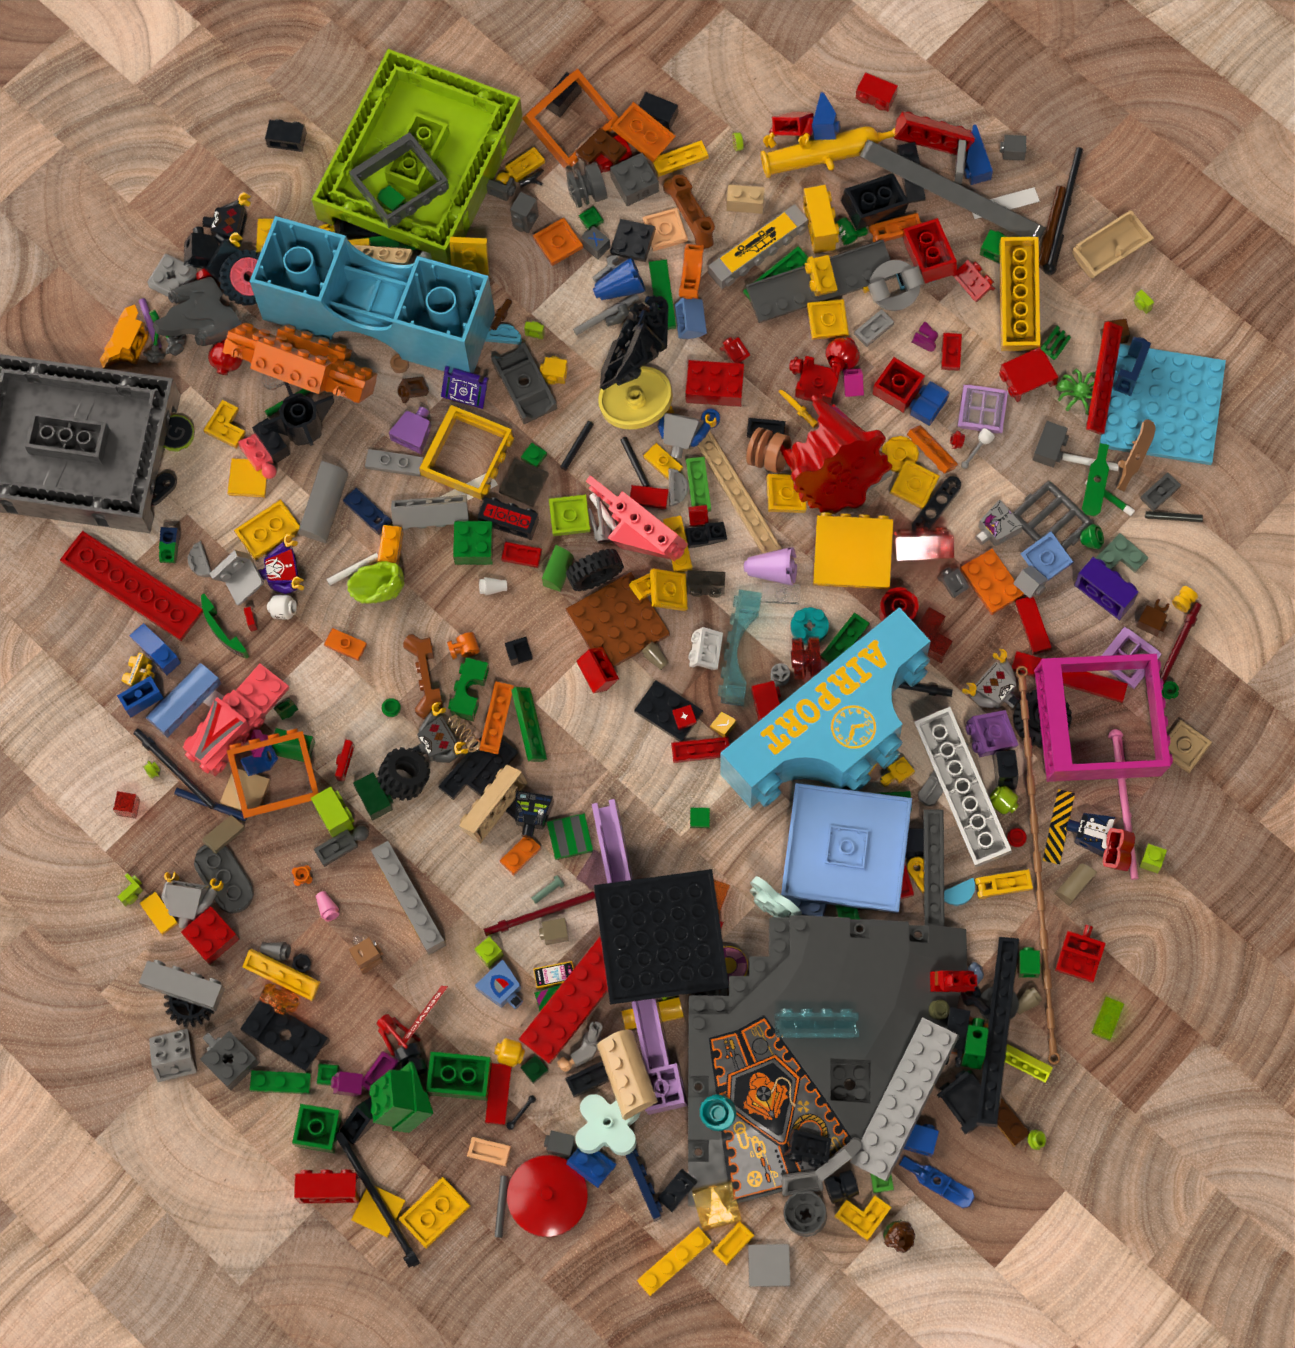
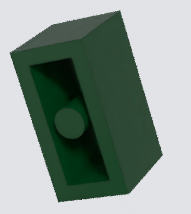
M374 772L353 782L372 821L393 810L391 804L394 802L390 794H385L383 789H381V783H378V777L376 778Z

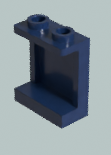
M1133 337L1128 355L1137 358L1132 372L1120 369L1114 387L1115 391L1132 396L1151 342H1148L1145 338Z

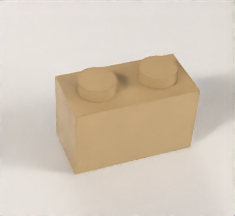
M728 185L726 211L763 214L765 187Z

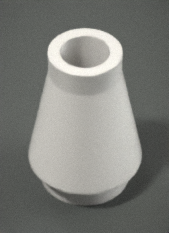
M487 577L479 579L480 594L487 596L507 591V581Z

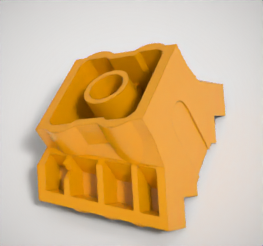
M135 304L125 308L120 315L119 321L113 329V335L99 359L103 368L119 361L137 364L149 336L148 331L145 329V323L137 320L138 311Z

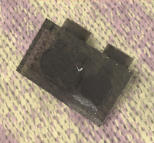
M688 570L687 594L693 597L709 595L710 597L718 598L725 596L726 572Z

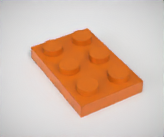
M634 102L611 127L613 131L639 152L643 153L653 163L676 137Z
M993 548L960 568L991 615L1024 596V593L1013 584L1014 578Z

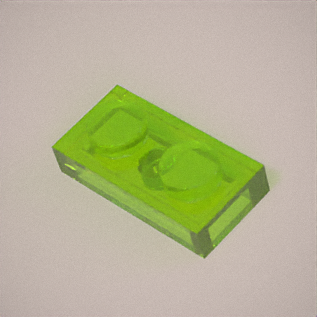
M1105 996L1091 1034L1110 1041L1124 1003Z

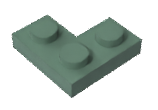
M1121 533L1096 557V559L1102 560L1110 570L1122 561L1134 573L1149 558Z

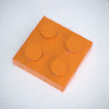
M564 217L533 235L534 241L552 266L583 249V244Z

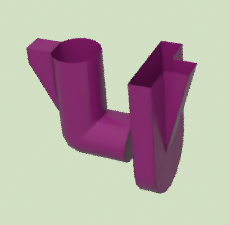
M924 321L919 332L928 336V338L916 332L911 343L932 352L936 348L934 342L938 338V333Z

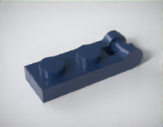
M357 488L343 499V503L377 535L382 533L383 525L390 526L393 523L387 515L378 509ZM378 519L381 520L378 524L374 523Z

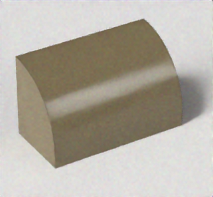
M1079 864L1054 894L1070 906L1095 878L1097 871L1086 864Z

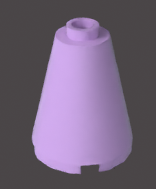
M788 547L748 557L747 561H744V572H747L748 576L794 585L793 583L796 582L797 564H795L793 559L797 558L795 548Z

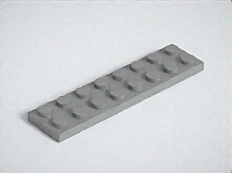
M922 1017L861 1139V1149L852 1158L850 1163L884 1181H888L959 1035Z

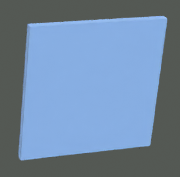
M796 783L781 895L787 899L899 913L912 798Z

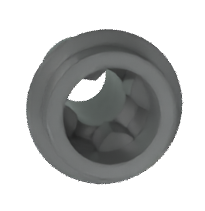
M262 942L260 953L279 961L288 960L291 954V946L286 942Z

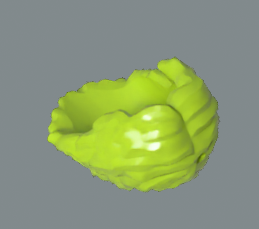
M381 561L374 565L361 567L348 580L347 590L350 593V597H353L362 604H376L392 600L400 594L404 587L402 568L398 564L388 561Z

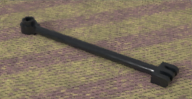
M338 1132L336 1138L406 1254L403 1257L409 1268L412 1266L414 1268L420 1264V1261L344 1134Z

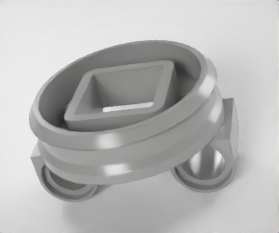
M891 260L875 269L870 278L868 288L874 303H877L883 309L898 311L907 308L916 300L920 291V285L925 284L919 266L913 268L904 261ZM900 273L907 292L889 298L891 295L885 278Z

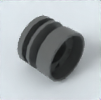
M596 162L584 166V175L581 174L578 168L575 169V178L571 170L566 172L567 187L577 208L582 207L581 198H583L586 205H589L590 195H592L595 202L607 199L605 184Z
M808 1191L796 1192L785 1203L784 1219L792 1232L798 1236L810 1237L822 1231L827 1221V1211L824 1202L818 1195ZM809 1210L811 1217L803 1220L801 1212Z

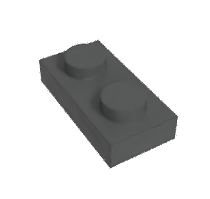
M1167 472L1140 499L1154 512L1181 487V484Z

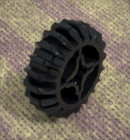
M164 995V998L168 1000V1002L164 1003V1007L168 1008L166 1014L171 1015L170 1019L172 1021L176 1020V1024L179 1026L183 1023V1026L187 1028L191 1022V1026L195 1028L197 1021L200 1025H203L202 1019L205 1018L209 1021L210 1018L207 1014L215 1013V1011L204 1007L196 1013L198 1005L191 1004L190 1006L186 1001ZM176 1007H186L189 1016L178 1013Z

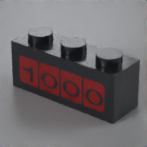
M494 497L490 499L484 498L477 516L478 521H492L494 529L532 540L539 522L538 513L533 509L526 508L525 510L519 508L514 503H502Z

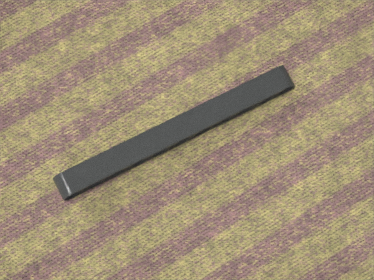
M867 139L860 153V157L1021 237H1038L1040 241L1046 229L1044 226Z

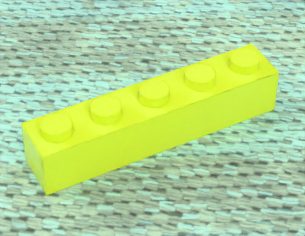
M1007 1044L1005 1063L1046 1083L1053 1067Z

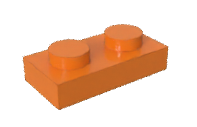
M523 837L500 860V863L514 876L541 850V846L532 838Z

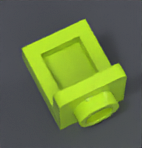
M128 873L124 876L131 884L117 896L125 907L128 904H133L138 899V895L143 892L140 887L142 884L135 875L131 877Z

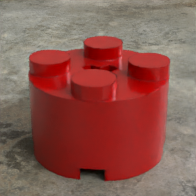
M903 587L888 590L880 602L879 616L881 621L897 610V607H900L915 622L919 608L917 597Z

